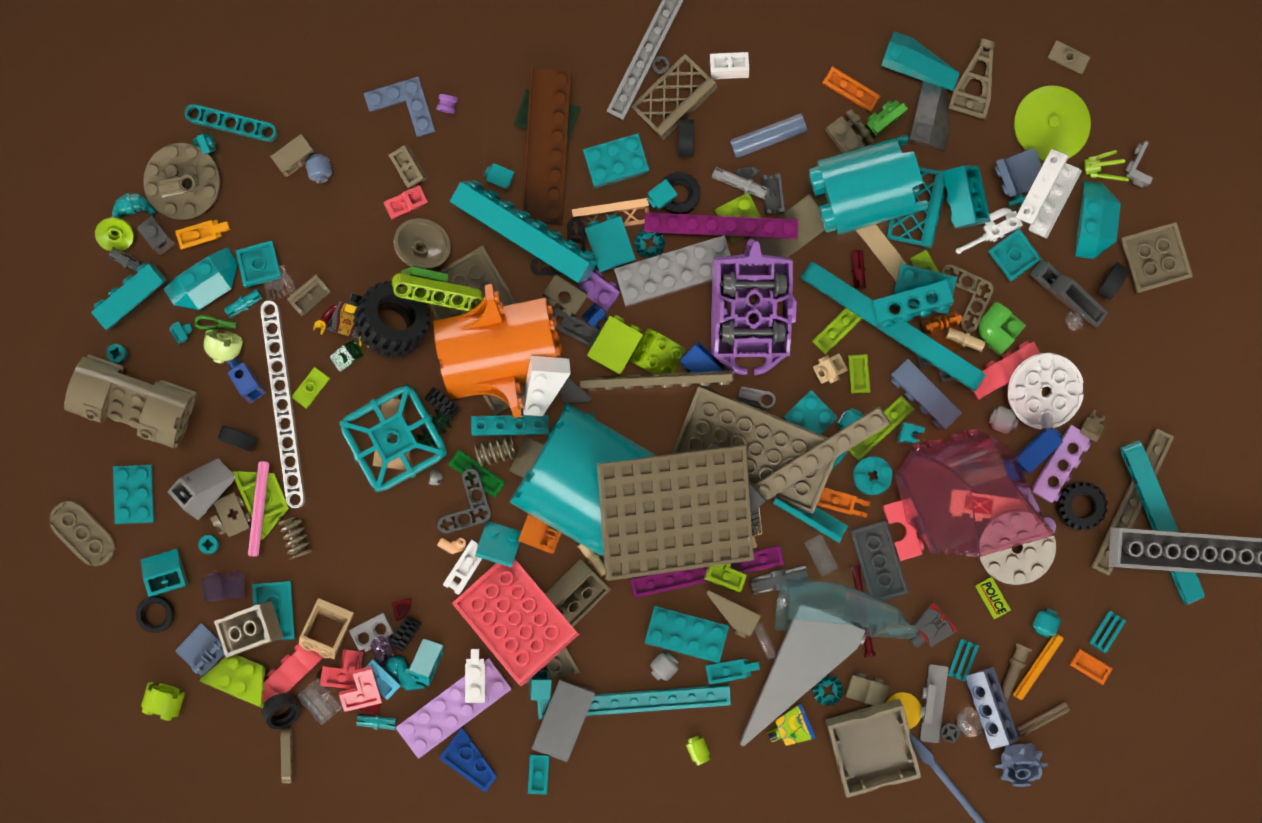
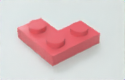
M343 649L340 668L322 667L320 685L344 689L357 688L353 670L361 669L364 652Z
M372 666L353 670L357 688L339 692L344 712L382 703Z

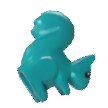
M394 655L387 660V672L391 676L397 677L398 683L405 688V691L425 689L424 684L411 678L412 674L409 673L410 666H407L406 659L403 656Z

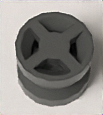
M944 723L941 726L940 736L947 742H955L960 737V729L953 723Z

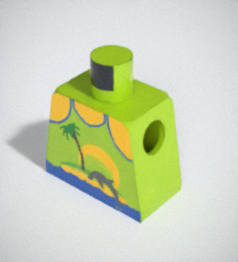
M798 703L774 720L777 728L767 732L771 742L782 738L785 745L816 738L801 703Z

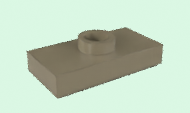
M1056 40L1047 58L1082 75L1090 56Z

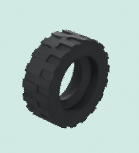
M679 171L665 176L662 182L666 179L671 186L683 184L688 188L689 195L685 201L675 202L672 200L663 208L674 214H686L692 211L700 198V186L697 180L691 174Z

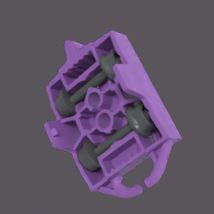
M753 239L748 240L745 254L713 258L710 353L728 369L735 370L736 374L747 375V367L738 366L735 362L736 357H765L766 361L762 366L753 367V375H759L772 369L786 356H790L791 324L796 322L797 301L793 296V260L785 257L762 255L760 244ZM752 294H756V295H757L756 301L753 302V303H750V302H749V297H750ZM724 300L727 301V308H724ZM782 300L783 316L777 314V302ZM756 313V319L753 322H749V315Z

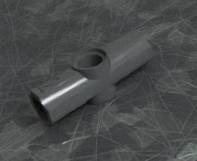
M806 565L788 570L772 571L766 575L749 578L753 594L770 590H782L790 588L792 585L809 582Z

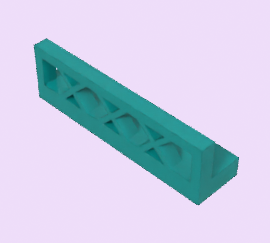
M777 498L772 502L838 543L848 527L817 507L812 514Z

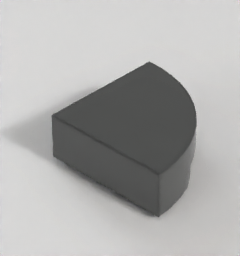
M747 166L737 169L733 174L747 180H753L760 170Z

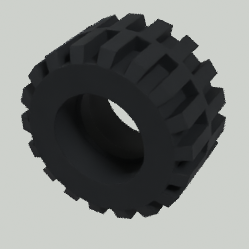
M1077 482L1068 485L1066 489L1062 490V494L1058 499L1059 502L1057 503L1059 510L1057 513L1058 516H1061L1062 522L1066 523L1070 528L1076 530L1093 529L1105 519V513L1108 512V509H1106L1108 500H1105V493H1102L1101 488L1096 487L1095 484ZM1078 495H1086L1092 501L1093 508L1087 517H1078L1072 510V502Z

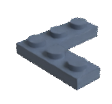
M419 77L364 93L369 112L406 102L416 136L421 137L435 132Z

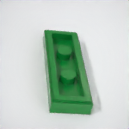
M460 449L448 464L460 474H463L469 468L477 469L481 475L485 491L494 498L506 483L484 466H480L477 461ZM469 472L466 478L474 483L473 479L476 475Z

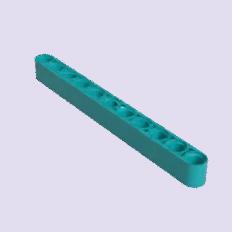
M811 261L800 278L971 390L976 391L986 377L984 372L907 322L900 320L894 322L895 324L890 327L884 328L883 325L878 327L872 309L873 300Z

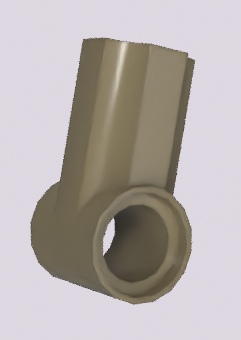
M183 175L159 181L158 187L162 198L196 191L199 188V180L194 175ZM188 178L192 180V187L189 189L185 185V181Z

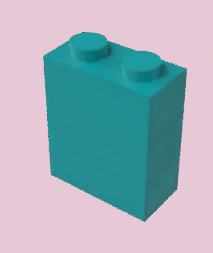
M616 214L605 217L606 221L601 223L598 220L587 223L588 227L585 228L592 252L595 255L594 258L598 260L599 272L636 260L621 216L617 217Z

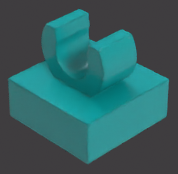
M179 321L172 324L169 328L178 346L185 343L187 340L186 335L193 330L189 323L181 327Z

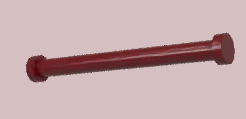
M861 565L850 566V570L853 572L861 627L865 629V634H867L864 641L866 651L864 657L876 656V653L873 652L860 573Z

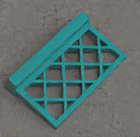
M919 167L920 172H923L921 177L927 174L936 175L932 184L927 186L923 181L925 188L919 193L914 194L918 202L920 200L917 196L925 191H928L931 196L930 201L927 202L929 205L928 212L924 210L927 214L926 219L918 223L914 217L916 213H913L901 220L897 218L898 222L896 223L895 219L890 220L887 239L932 249L946 190L943 183L944 174L942 170L937 171ZM912 216L917 225L907 231L902 222ZM901 224L905 233L899 237L893 236V228ZM920 228L923 233L921 241L913 240L909 233Z

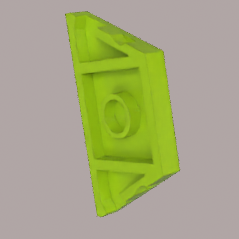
M233 471L232 473L236 476L235 481L252 519L257 472ZM268 473L261 540L265 539L290 509L275 473Z
M239 655L225 657L200 679V682L262 709L264 707L262 697L263 691H265V667Z

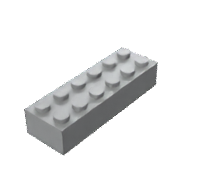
M725 235L615 268L614 272L625 307L712 281L713 258L731 256Z

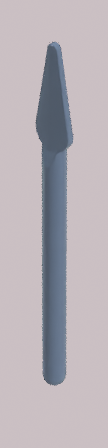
M910 732L911 743L921 760L925 764H929L976 823H986L934 760V754Z

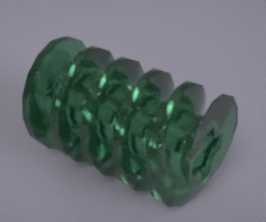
M435 409L434 412L437 416H432V422L439 435L440 433L447 434L448 432L445 427L452 428L449 422L452 420ZM421 427L420 430L423 435L416 434L417 442L430 447L431 445L436 446L428 429Z

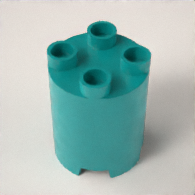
M907 135L818 160V166L809 169V178L814 195L817 196L825 193L828 203L820 206V215L826 233L836 230L837 234L841 235L928 209L927 200L915 202L914 194L920 192L919 184H922L923 181L915 153L901 152L900 147L908 144L907 140L909 139Z

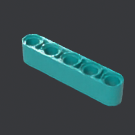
M195 104L188 105L184 112L185 117L193 124L265 142H273L278 137L277 129L267 122ZM198 110V117L190 118L191 111ZM212 114L217 115L215 123H209L208 121L209 116ZM230 119H235V126L228 128L227 122ZM248 124H254L252 132L248 133L245 131V127ZM267 128L273 129V134L270 137L264 136V131Z

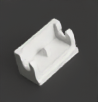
M748 52L710 54V77L712 79L749 78Z

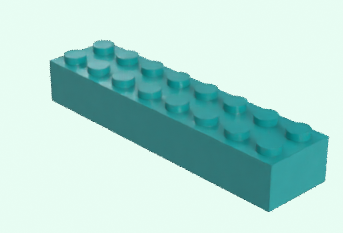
M468 180L460 182L449 202L577 283L588 280L598 263L593 253L587 250L585 252L582 251L574 241L563 239V235L560 232L547 229V225L544 222L533 220L528 212L517 210L514 208L515 204L508 200H501L498 198V193L482 188L484 185L479 181Z

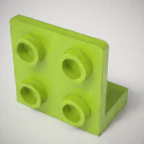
M647 328L629 362L652 374L674 373L686 349L662 334Z

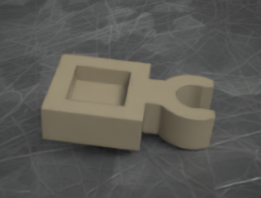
M1093 410L1084 421L1079 433L1097 442L1104 429L1102 423L1105 420V415L1098 418L1095 415L1096 410Z

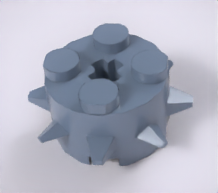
M1033 743L1010 744L1005 746V751L1001 755L1002 764L996 765L995 768L1003 769V774L1000 777L1001 780L1012 782V786L1025 787L1032 785V781L1039 780L1042 776V767H1046L1048 764L1040 762L1043 752L1038 751Z

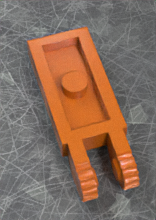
M824 487L817 506L867 518V513L864 511L853 509L855 502L863 506H870L871 502Z

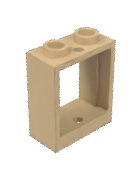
M318 598L300 635L299 645L305 650L318 652L324 658L334 659L352 622L354 613ZM318 614L344 624L333 648L307 637Z

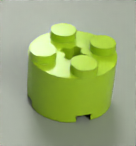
M154 682L147 683L141 704L142 712L148 715H153V713L160 715L161 719L171 721L172 717H178L185 693L182 692L180 694V689L171 685L159 683V686H153Z

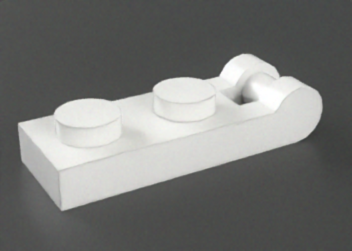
M473 540L470 541L443 586L455 590L454 593L460 595L482 558L475 556L478 543ZM455 576L462 579L459 584L453 580Z

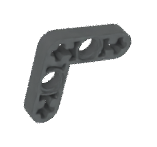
M469 468L462 474L463 484L471 508L441 517L437 523V528L440 532L451 533L490 519L492 515L491 507L481 475L477 469ZM469 472L476 475L473 479L474 484L479 483V486L469 489V486L472 485L471 480L466 478ZM474 490L481 491L482 498L480 500L472 498ZM480 508L488 512L484 519L482 516H478L475 518L476 522H474L472 510L474 514L479 513ZM461 514H467L470 517L468 524L460 522L459 517ZM453 516H455L456 524L450 525L448 530L446 527H442L441 524L444 523V519L447 522H451L454 520Z

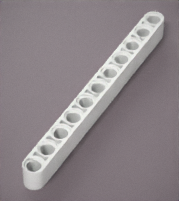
M265 301L261 305L260 311L286 502L292 508H300L305 504L306 498L279 306L275 302ZM269 305L275 307L272 315L266 314V307ZM271 324H276L278 327L277 332L274 334H270L268 331V327ZM273 343H279L280 350L277 353L271 351ZM276 362H281L283 365L282 370L279 372H275L273 369V365ZM280 380L285 382V388L282 391L276 389V383ZM285 399L288 406L286 409L280 410L278 403ZM285 418L290 420V426L287 429L281 427V422ZM287 437L293 440V445L290 448H286L283 444ZM290 456L295 458V465L293 467H288L286 464V460ZM292 475L298 478V483L295 486L289 484V478ZM295 494L301 498L298 505H294L291 502V498Z

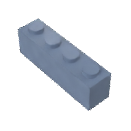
M906 359L890 375L893 378L891 382L898 389L902 387L906 391L904 395L911 402L915 400L919 405L918 409L925 416L928 414L933 419L931 422L939 430L941 428L943 430L947 429L962 414L909 359Z

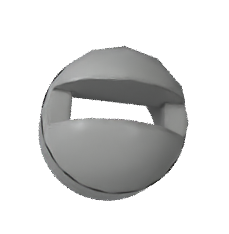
M431 469L428 484H441L443 474L438 470Z

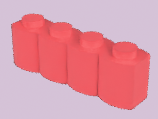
M1027 340L1018 345L1019 350L1013 353L1010 350L1001 355L1002 360L998 362L992 360L985 364L986 369L982 370V372L986 374V377L976 391L972 390L977 400L1007 384L1015 369L1024 360L1033 355L1040 354L1034 341L1029 343Z
M296 645L294 648L296 652L292 656L287 654L280 661L282 665L278 669L274 667L266 675L268 679L264 682L265 691H263L262 701L265 703L276 694L288 693L324 657L318 652L303 649L301 645Z

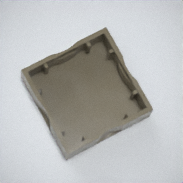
M900 699L825 719L843 790L847 798L873 791L885 785H896L921 778L916 754L910 740V731L904 707Z

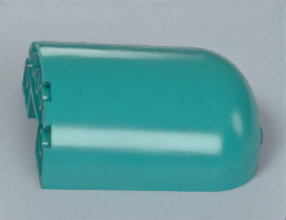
M567 403L548 435L549 438L532 467L526 472L510 503L591 551L604 556L597 463L656 455Z

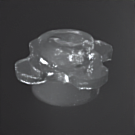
M1069 311L1067 313L1068 317L1065 319L1067 326L1073 331L1078 328L1083 330L1082 317L1077 313L1073 314Z

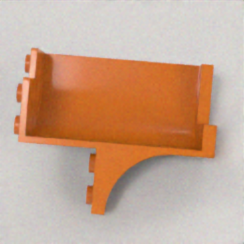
M492 284L485 285V296L476 308L459 316L433 321L436 351L441 365L440 370L451 400L473 395H492L505 401L511 408L514 418L522 417L521 409H524L522 397H519V394L522 393L521 385L526 383L530 357L561 358V354H563L562 344L559 342V335L555 329L557 327V320L554 316L552 305H548L546 298L503 306L502 302L499 303V292L494 290Z

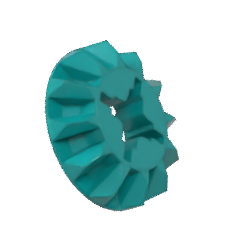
M643 229L636 235L634 245L640 256L651 258L663 252L665 240L661 233L644 232ZM654 236L653 243L657 247L650 246L646 251V243L642 239L649 240Z
M826 675L813 686L814 698L818 703L825 706L835 705L841 700L844 692L840 680L832 675ZM833 683L831 690L835 695L827 694L823 698L825 691L821 685L829 687Z

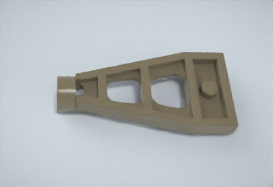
M981 39L977 52L952 93L948 109L985 120L991 101L992 64L995 42ZM977 61L985 62L987 65L984 76L973 73ZM971 79L981 81V96L977 97L965 92V87Z

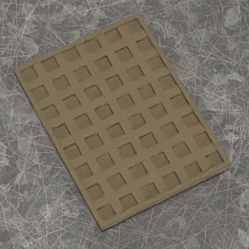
M745 445L597 463L606 580L611 581L754 560Z

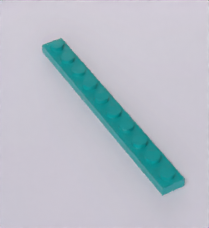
M729 685L595 694L586 716L731 705ZM550 700L537 701L539 719H543Z

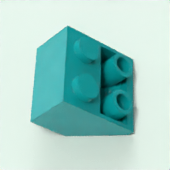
M178 548L141 560L143 580L149 597L189 585Z

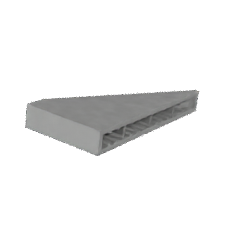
M800 601L741 737L740 745L745 746L858 649L859 644L863 645L867 636L865 629Z

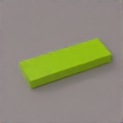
M845 308L812 342L826 355L862 318Z

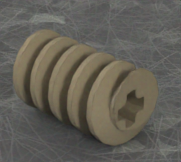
M510 435L509 441L502 437V443L496 438L494 445L488 440L487 446L480 442V446L477 448L474 443L476 457L480 466H484L485 460L488 465H491L492 459L499 463L500 457L503 461H506L507 455L513 460L516 453L512 435Z
M296 517L278 523V525L285 526L280 531L287 533L282 538L283 540H289L285 547L292 548L287 552L288 555H294L291 559L309 554L312 549L305 548L310 544L309 541H303L307 534H301L305 527L299 526L303 519H296Z

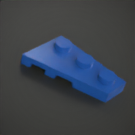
M461 727L439 759L486 792L497 776L464 728Z

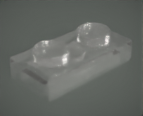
M821 534L804 542L821 577L839 568Z

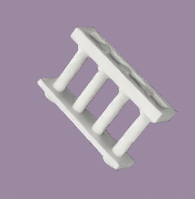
M1053 149L1048 154L1016 216L1017 219L1031 224L1028 229L1030 232L1046 239L1082 172L1079 168L1066 163L1069 158L1068 155Z

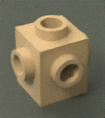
M840 354L831 358L827 355L819 359V364L813 367L821 384L827 381L831 384L840 379V374L848 371Z

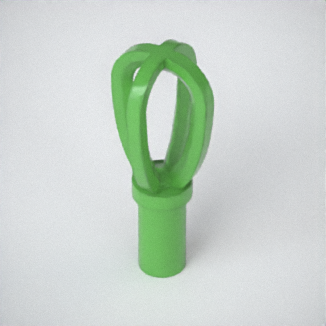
M203 315L195 318L194 324L199 329L225 328L236 330V322L222 321L221 319L218 320ZM198 320H211L216 322L217 325L200 326Z

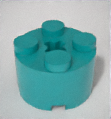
M874 456L864 458L853 469L852 478L854 485L863 494H881L891 484L892 469L882 458ZM873 471H875V476L877 478L872 479L870 481V476L868 475V472L872 473Z

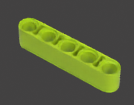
M396 274L392 278L394 294L400 298L465 311L473 310L483 300L482 292L476 288L407 274ZM400 284H405L403 287H397ZM438 291H441V292H442V293L439 294V295H436V294H435V293L438 292Z

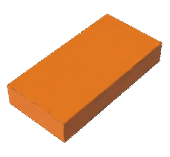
M1078 649L1069 664L1101 685H1104L1113 668L1081 649Z

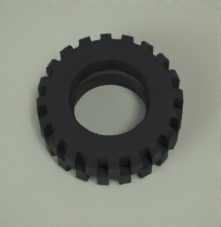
M385 281L384 284L377 283L366 291L357 305L353 320L354 326L357 327L355 331L357 336H361L360 341L363 344H367L369 346L368 349L372 352L375 350L378 352V355L383 356L386 354L387 357L394 358L396 355L403 357L406 353H412L426 336L431 324L430 309L426 307L427 303L397 297L393 291L392 281ZM390 309L399 313L405 320L407 329L395 330L386 326L379 318L377 310Z

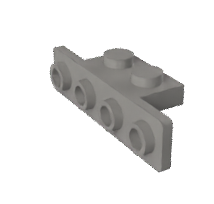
M929 665L926 688L923 687L922 699L925 700L924 707L920 709V718H922L920 741L939 743L948 675L947 666Z

